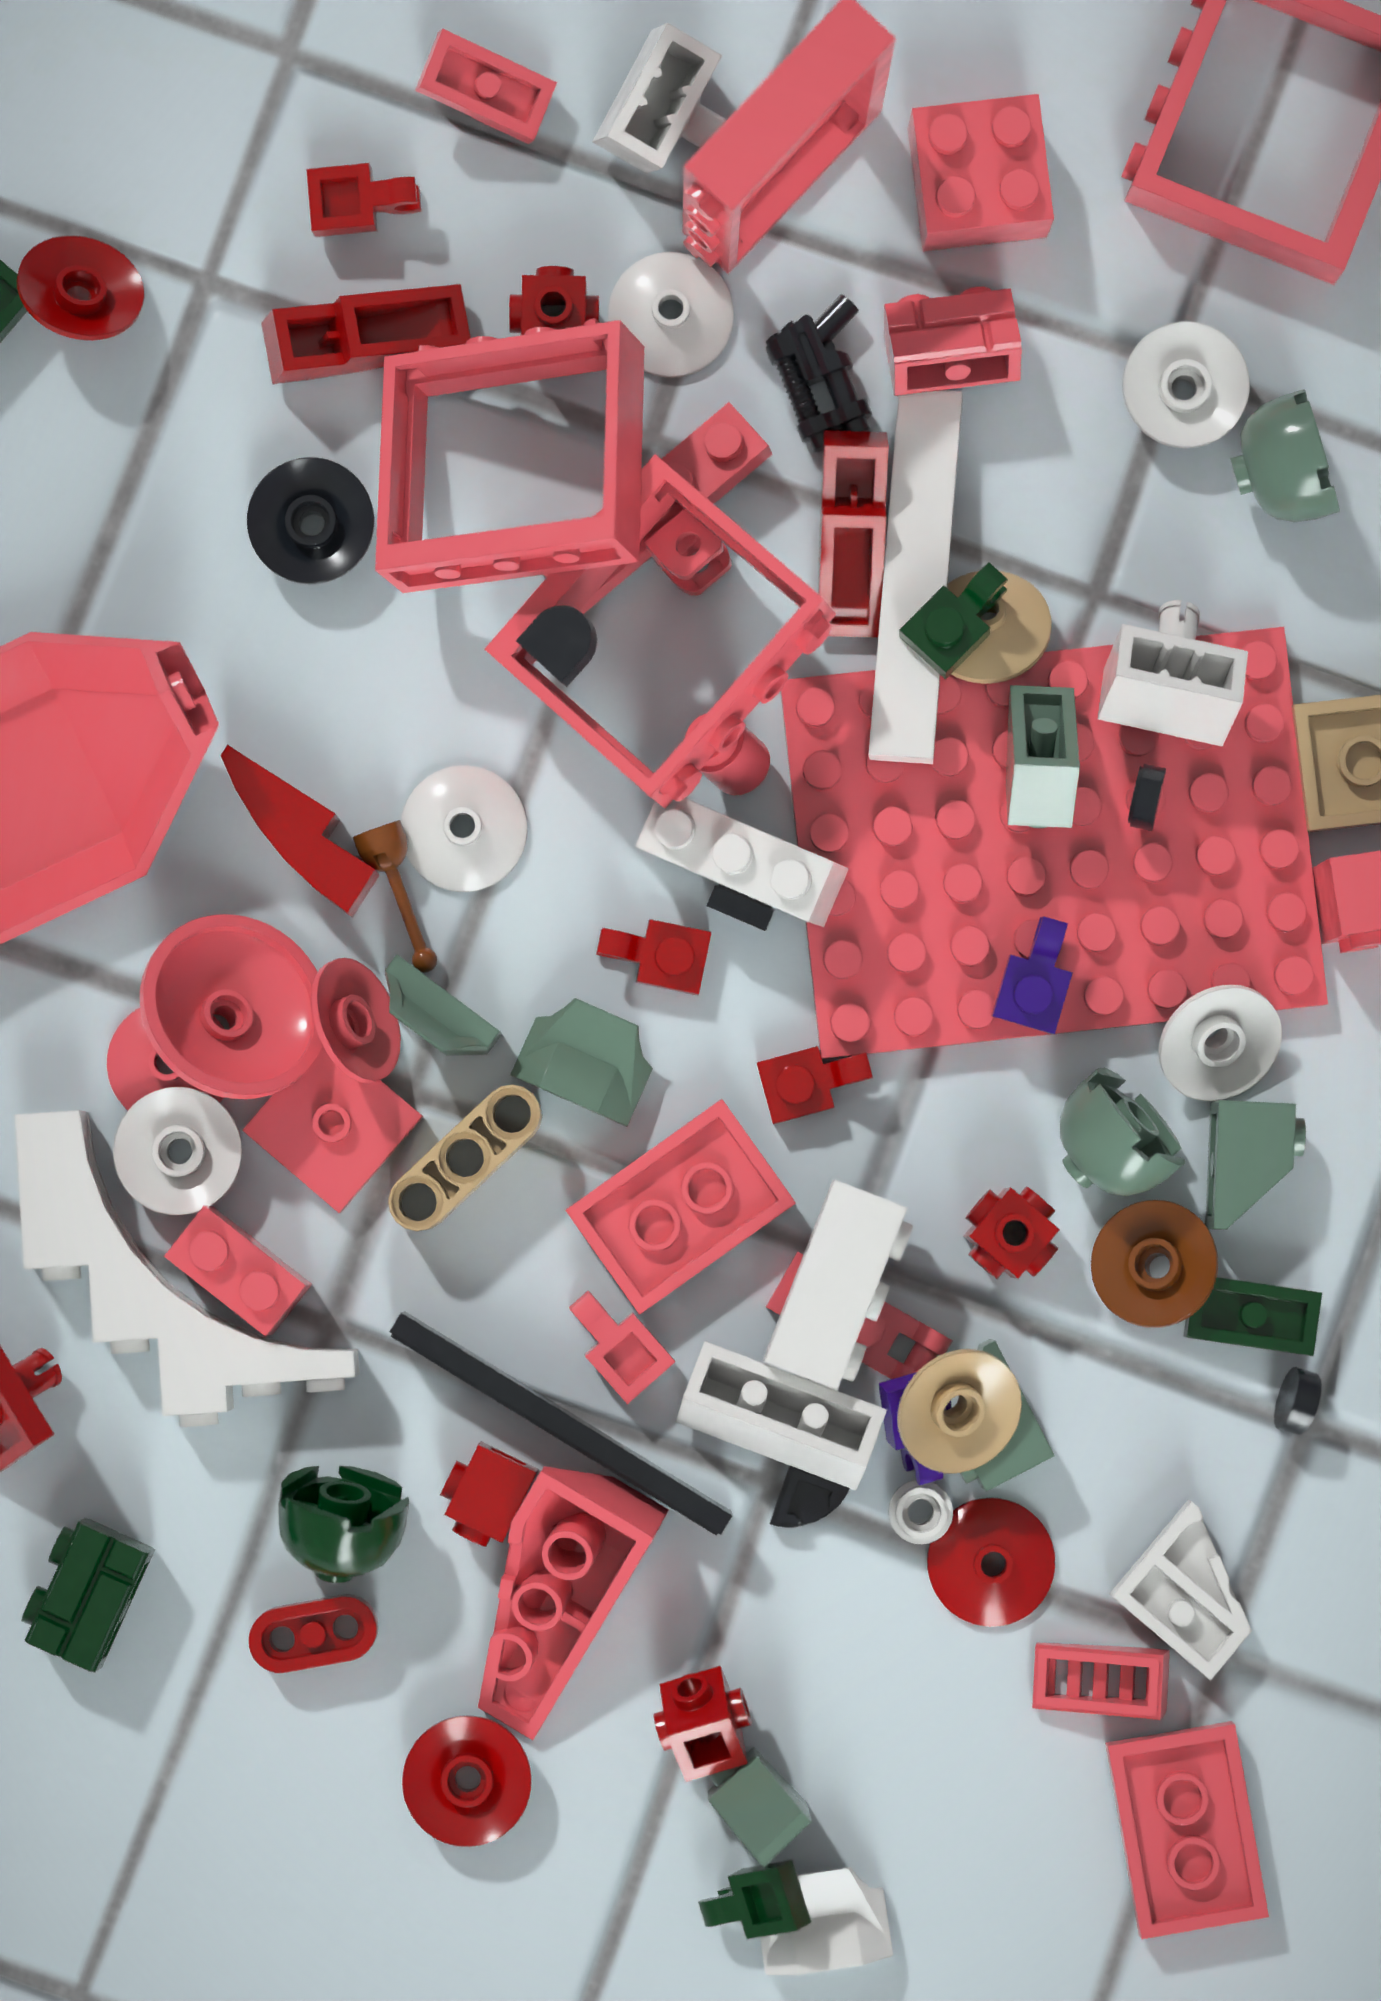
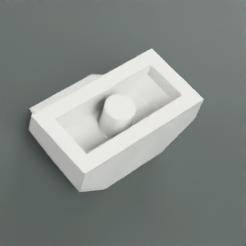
M851 1867L797 1875L812 1923L798 1931L760 1937L766 1975L809 1974L862 1966L893 1956L883 1887H869L856 1875Z

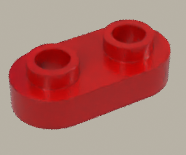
M350 1594L277 1606L265 1611L252 1625L249 1633V1649L254 1660L262 1668L273 1673H288L348 1662L362 1657L372 1647L378 1634V1619L374 1609L366 1600ZM350 1615L357 1621L358 1632L354 1637L343 1638L336 1632L335 1621L339 1616ZM287 1627L293 1632L295 1642L292 1648L282 1650L273 1644L272 1632L275 1628Z

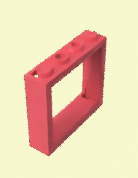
M840 0L683 166L682 232L687 236L683 243L696 259L700 257L710 267L716 263L729 274L882 112L896 37L855 0Z
M1192 0L1191 6L1201 9V13L1193 31L1181 27L1167 63L1177 66L1178 70L1171 87L1167 88L1158 84L1144 120L1155 124L1147 146L1135 142L1121 175L1122 178L1132 181L1125 202L1334 285L1345 270L1381 180V101L1324 242L1156 175L1227 1ZM1253 0L1381 52V15L1344 0Z
M594 318L586 321L583 326L558 330L549 327H535L527 330L524 335L501 339L490 336H477L470 338L466 344L443 348L420 345L417 352L384 357L376 572L402 593L639 562L644 345L621 320L599 323ZM607 370L603 515L422 540L428 397Z
M654 454L642 468L640 541L676 501L799 607L796 613L655 773L535 668L533 663L536 659L516 642L518 637L536 617L550 607L564 605L580 611L619 565L549 574L486 646L485 650L649 797L666 809L673 800L679 802L695 789L702 777L700 769L716 751L719 753L725 752L739 739L745 729L743 720L759 702L762 704L768 703L782 690L789 677L786 671L802 653L811 654L825 641L832 628L829 622L836 616V613L818 593Z

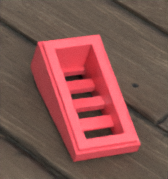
M1037 1642L1035 1645L1032 1708L1161 1720L1167 1711L1170 1651L1142 1647ZM1057 1659L1068 1660L1067 1695L1055 1694ZM1083 1662L1094 1663L1092 1696L1081 1695ZM1109 1664L1121 1665L1119 1697H1108ZM1136 1666L1147 1667L1145 1699L1134 1698Z

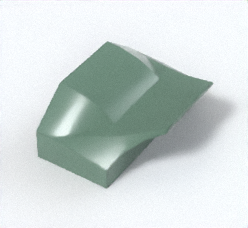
M398 954L385 969V977L390 993L389 1013L446 1056L487 1055L502 1036L498 1029Z
M574 998L568 1005L553 1015L535 1018L510 1075L627 1127L653 1068L643 1057L638 1025Z

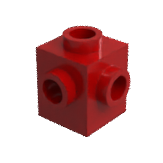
M539 267L536 269V275H522V295L510 294V333H521V335H524L527 330L535 327H549L558 330L583 326L586 321L594 318L599 321V296L587 295L586 276H574V270L569 267ZM542 305L566 306L564 312L556 317L546 315L541 309Z
M1027 1186L1020 1194L1011 1187L1004 1188L999 1195L989 1189L965 1217L972 1226L963 1237L975 1246L968 1254L969 1257L995 1279H998L1003 1272L1011 1278L1018 1279L1025 1270L1033 1277L1036 1276L1058 1250V1247L1051 1240L1060 1229L1049 1220L1055 1213V1210ZM1012 1220L1021 1222L1026 1229L1025 1240L1017 1246L1008 1244L1003 1238V1228Z
M721 1666L687 1674L659 1684L663 1711L654 1713L656 1731L663 1750L672 1749L685 1782L748 1764L742 1728L752 1725L748 1704L741 1687L730 1690Z

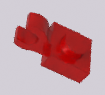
M369 163L306 169L311 231L315 237L377 231V212L389 214L421 212L419 185H416L415 177H397L373 181V170Z
M652 919L648 920L645 937L602 928L596 955L639 964L636 983L698 996L712 932Z
M816 1046L757 1062L773 1124L833 1109L835 1107L830 1089L873 1078L866 1052L823 1064L819 1047Z

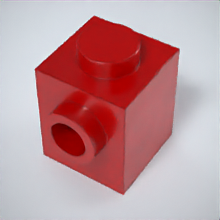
M481 1441L468 1466L456 1461L440 1496L451 1501L444 1515L456 1520L452 1531L484 1547H487L491 1538L503 1543L510 1529L511 1522L519 1510L538 1468Z

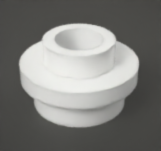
M912 1480L903 1484L894 1492L889 1503L888 1515L893 1529L902 1539L913 1544H929L941 1538L949 1529L953 1517V1507L948 1494L936 1483L930 1482L919 1486L916 1480ZM919 1499L928 1501L932 1506V1515L924 1523H915L910 1520L908 1515L911 1503Z

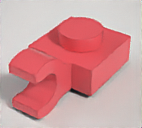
M589 1290L569 1307L570 1311L598 1341L597 1344L584 1354L585 1357L627 1404L676 1362L633 1312L617 1324Z

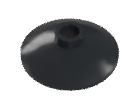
M298 458L277 466L257 485L248 506L247 530L250 542L257 556L272 572L295 583L322 584L345 575L364 557L373 536L374 511L364 485L347 468L323 458ZM312 514L319 515L324 519L323 530L314 536L306 535L301 530L303 519Z

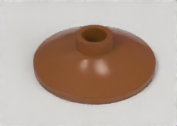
M1165 1200L1137 1202L1123 1208L1112 1216L1098 1234L1091 1255L1092 1280L1102 1302L1112 1313L1124 1321L1145 1328L1172 1326L1192 1316L1210 1296L1218 1274L1217 1247L1211 1232L1204 1222L1187 1208ZM1166 1256L1170 1263L1168 1273L1161 1278H1153L1149 1269L1151 1262L1156 1257Z

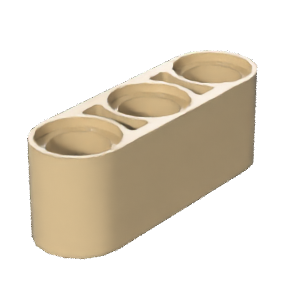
M513 1084L501 1086L491 1092L395 1183L388 1199L389 1210L394 1220L405 1229L414 1231L432 1229L445 1220L535 1135L540 1128L542 1120L541 1105L535 1095L526 1088ZM511 1096L521 1097L526 1100L531 1111L530 1121L527 1126L514 1133L505 1132L500 1129L495 1120L496 1107L500 1101ZM462 1140L475 1141L483 1150L484 1155L483 1165L480 1170L468 1177H461L454 1173L449 1166L448 1160L451 1148ZM419 1183L429 1186L435 1193L437 1200L433 1214L422 1221L412 1220L402 1208V1198L405 1191L412 1185Z

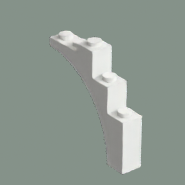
M74 1110L15 1114L24 1269L41 1268L42 1281L81 1279L80 1266L88 1265L93 1343L110 1342L111 1354L150 1351L149 1339L158 1338L162 1416L179 1415L180 1427L219 1424L218 1412H228L234 1409L233 1385H242L243 1397L281 1394V1382L306 1380L307 1392L345 1390V1378L360 1375L358 1349L308 1348L260 1337L212 1315L173 1287L139 1250L113 1208L96 1162L88 1112Z

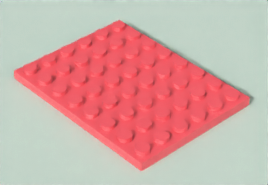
M1284 627L1196 636V640L1248 651L1243 704L1223 746L1098 720L1103 671L1113 645L1044 652L1040 660L1028 671L1013 679L999 683H973L950 675L945 680L940 675L933 764L869 760L876 670L788 679L780 693L797 846L849 868L824 927L806 921L821 1059L848 1057L865 1052L867 1054L1054 1035L991 1016L1009 955L1028 959L1039 919L1043 916L1068 923L1054 967L1073 972L1055 1034L1166 1023L1177 1008L1190 997L1203 990L1220 985H1241L1254 989L1265 996L1276 1011L1327 1005L1328 998L1309 835L1306 825L1292 712L1293 698ZM1010 685L1074 688L1080 770L1072 828H1032L1029 826L1008 825L1006 761ZM1144 764L1166 768L1153 831L1130 827V823H1128L1140 766L1143 767Z

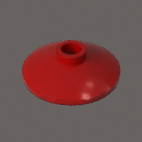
M59 236L47 239L27 252L18 270L17 290L24 307L36 321L59 335L77 340H103L111 338L130 328L141 313L144 303V286L138 270L124 254L99 240L83 236Z
M980 1498L966 1502L953 1510L952 1522L947 1532L941 1538L929 1544L927 1570L935 1594L954 1615L975 1625L988 1627L1004 1626L1023 1619L1042 1603L1053 1581L1055 1553L1051 1538L1044 1525L1025 1507L1006 1499ZM990 1552L1002 1554L1005 1560L1003 1571L996 1576L986 1575L981 1568L983 1557Z
M469 1715L451 1717L427 1729L412 1746L406 1758L402 1775L404 1799L415 1822L433 1838L459 1847H472L490 1843L512 1829L526 1809L532 1785L530 1763L518 1739L497 1722L484 1717ZM465 1766L475 1768L481 1778L479 1785L473 1789L462 1788L456 1780V1773L460 1768Z

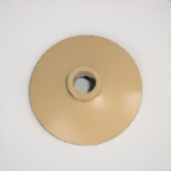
M979 571L954 579L948 583L947 588L956 597H959ZM1000 571L1008 579V582L1004 585L1007 588V592L987 611L997 615L992 619L983 620L990 627V635L951 675L973 683H999L1025 673L1040 660L1047 649L1051 637V614L1046 600L1031 583L1017 575Z
M961 1349L950 1351L934 1358L913 1376L905 1388L899 1404L898 1429L905 1448L920 1464L942 1473H962L986 1464L1005 1448L1017 1428L1022 1406L1018 1382L1011 1370L1001 1360L984 1351ZM959 1396L953 1408L944 1410L951 1399Z

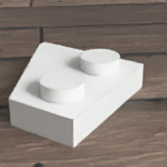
M1187 1500L1109 1595L1211 1681L1252 1630L1241 1604L1237 1601L1229 1583L1230 1579L1220 1555L1217 1554L1202 1520L1204 1519L1197 1505Z

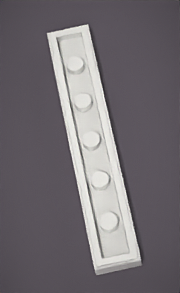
M939 390L898 396L869 760L933 764L940 674L899 637V629L943 585L948 587L963 401L962 391Z

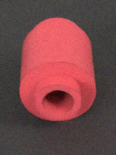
M706 714L699 716L691 723L685 738ZM745 727L739 739L723 753L716 751L700 771L724 793L743 795L758 787L766 777L770 766V754L766 745Z

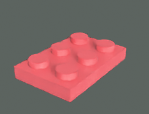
M721 1099L565 1211L640 1315L795 1205L796 1202L723 1099Z
M1229 1721L1105 1743L1140 1938L1147 1939L1268 1918L1267 1902L1235 1724Z

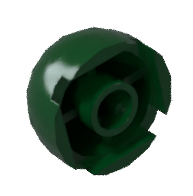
M319 1466L305 1467L291 1472L281 1482L278 1503L279 1531L285 1549L303 1567L315 1572L319 1579L326 1582L345 1583L352 1580L353 1577L362 1576L374 1571L388 1561L401 1543L407 1522L409 1499L406 1497L401 1500L402 1486L377 1472L351 1466H339L338 1473L341 1478L318 1477Z

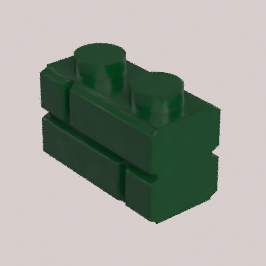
M84 1518L78 1521L75 1530L64 1526L48 1559V1562L58 1566L48 1589L37 1586L24 1610L21 1621L31 1625L24 1641L47 1653L59 1656L63 1660L89 1672H97L103 1667L155 1549L91 1519Z

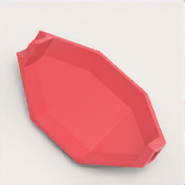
M29 632L0 646V944L147 875L219 726L206 691L180 642Z

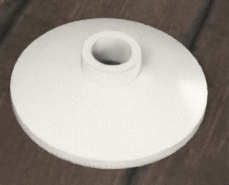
M663 252L639 260L619 278L609 301L608 322L621 320L644 345V372L654 376L677 378L688 376L704 369L724 350L733 327V302L726 283L715 269L703 260L696 259L689 254ZM666 300H676L682 305L683 312L678 318L669 320L660 314V305Z
M1189 321L1175 322L1155 329L1136 345L1125 366L1122 382L1123 396L1130 416L1146 435L1167 446L1196 448L1217 441L1235 426L1247 405L1250 378L1243 355L1233 341L1225 334L1202 323ZM1177 380L1190 382L1194 388V396L1188 400L1178 399L1172 392V383Z
M452 766L439 770L425 778L409 796L401 817V823L407 837L408 850L406 856L412 866L430 883L455 892L478 891L501 881L518 863L527 839L526 814L517 793L500 776L476 766ZM459 815L470 816L475 822L473 833L466 838H458L451 832V823Z
M1220 985L1203 990L1181 1004L1166 1023L1159 1043L1161 1069L1170 1084L1177 1091L1192 1099L1217 1101L1237 1096L1258 1083L1274 1064L1282 1041L1280 1018L1268 999L1249 987ZM1219 1029L1215 1036L1207 1038L1212 1032Z
M169 1087L144 1096L126 1112L115 1134L113 1158L115 1169L122 1185L138 1203L162 1214L188 1215L199 1212L204 1205L212 1206L229 1191L241 1166L242 1141L234 1118L218 1100L196 1089ZM179 1139L188 1141L192 1147L191 1158L183 1164L175 1163L169 1154L170 1146Z

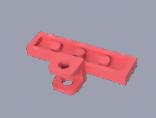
M728 402L666 454L662 460L709 501L715 504L773 454L769 445L733 405ZM675 501L640 541L639 562L619 565L582 607L580 612L585 614L651 557H653L655 563L679 589L689 595L698 596L731 569L732 561L730 554L722 540ZM601 509L594 516H601L603 514V509ZM709 563L708 567L704 571L697 573ZM549 574L543 575L545 579L549 576Z

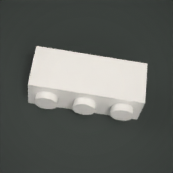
M686 798L679 802L673 800L666 809L654 801L635 846L788 914L824 927L849 870L845 866Z
M832 1180L762 1360L763 1362L834 1390H838L842 1378L851 1382L854 1381L867 1347L856 1342L865 1318L877 1321L890 1285L880 1282V1278L889 1257L900 1261L913 1229L912 1224L903 1221L907 1207L841 1181Z
M704 1341L684 1393L676 1423L857 1490L869 1462L887 1409Z

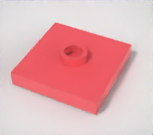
M322 1047L311 1067L292 1085L274 1093L242 1131L334 1210L342 1213L424 1116L382 1080L364 1083L346 1075L336 1066L325 1048Z

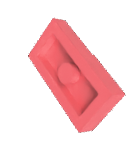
M441 29L437 33L415 91L529 144L535 140L557 82L452 32Z

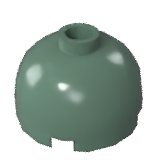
M1305 389L1280 396L1261 405L1247 419L1241 431L1242 455L1230 459L1240 494L1244 495L1253 492L1255 499L1264 512L1276 519L1290 522L1314 520L1340 512L1335 488L1331 486L1328 478L1329 466Z
M1103 1067L1095 1070L1079 1084L1066 1100L1060 1116V1139L1068 1153L1062 1160L1063 1165L1072 1178L1085 1188H1089L1094 1183L1103 1191L1120 1196H1130L1149 1191L1167 1180L1185 1164V1159L1174 1157L1182 1148L1168 1124L1141 1093L1135 1098V1101L1126 1097L1117 1089L1126 1080L1117 1073Z

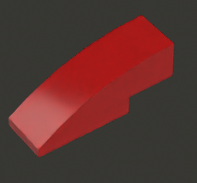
M461 284L339 296L334 303L272 309L261 322L272 384L311 380L384 368L385 356L417 352L420 345H430L439 348L466 344L467 340L471 338Z
M823 431L818 594L836 613V616L829 622L832 628L828 636L878 638L887 518L886 492L889 453L887 432Z
M227 745L220 756L235 790L258 828L282 858L318 893L353 918L380 875L374 868L328 840L340 821L339 817L328 808Z

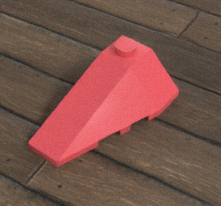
M543 1467L511 1522L508 1537L509 1549L504 1575L500 1581L498 1598L500 1599L494 1632L489 1642L478 1703L479 1709L529 1739L534 1740L652 1542L669 1509L615 1477Z

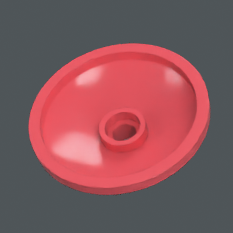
M219 914L200 917L187 922L170 933L150 957L140 986V1011L143 1025L152 1046L160 1058L173 1072L194 1087L216 1096L231 1099H255L269 1096L297 1081L311 1067L323 1047L314 1024L311 1006L312 986L318 972L304 951L292 939L271 925L240 915ZM213 1015L223 1016L229 1023V1029L218 1027L214 1023Z

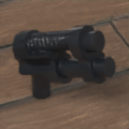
M840 294L815 322L810 315H804L797 322L791 321L781 329L780 334L775 333L765 342L767 345L765 349L772 365H777V370L780 372L779 376L782 377L781 381L784 382V388L787 389L786 393L789 395L788 399L791 400L790 404L794 407L795 416L798 417L797 422L800 424L796 428L802 442H810L814 453L823 451L824 430L871 431L867 418L872 415L871 409L866 399L859 400L848 373L853 367L850 356L843 351L835 350V345L832 342L837 334L859 312L855 304L843 294ZM825 381L835 410L821 414L818 410L819 406L816 405V400L813 398L814 394L811 393L812 389L810 386Z

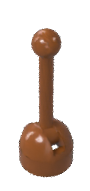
M397 820L352 837L358 854L364 863L377 871L385 872L415 951L412 956L413 966L422 973L432 971L437 965V955L432 949L426 947L398 871V866L405 859L408 850L407 837L401 821Z

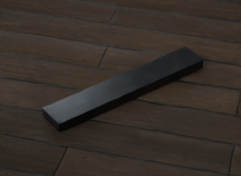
M406 1311L400 1313L389 1331L392 1333V1338L714 1535H721L733 1516L732 1511Z

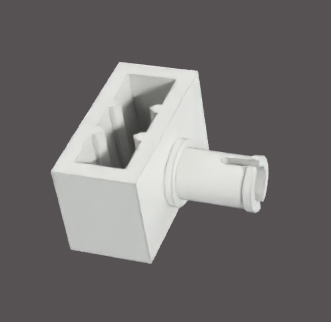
M669 23L651 30L592 142L646 174L664 167L680 137L701 148L727 121L725 118L699 104L701 95L722 55Z
M1182 600L1168 601L1159 608V631L1122 624L1104 667L1098 720L1223 746L1243 704L1248 651L1196 640L1200 611L1194 604L1187 602L1184 620L1179 621Z

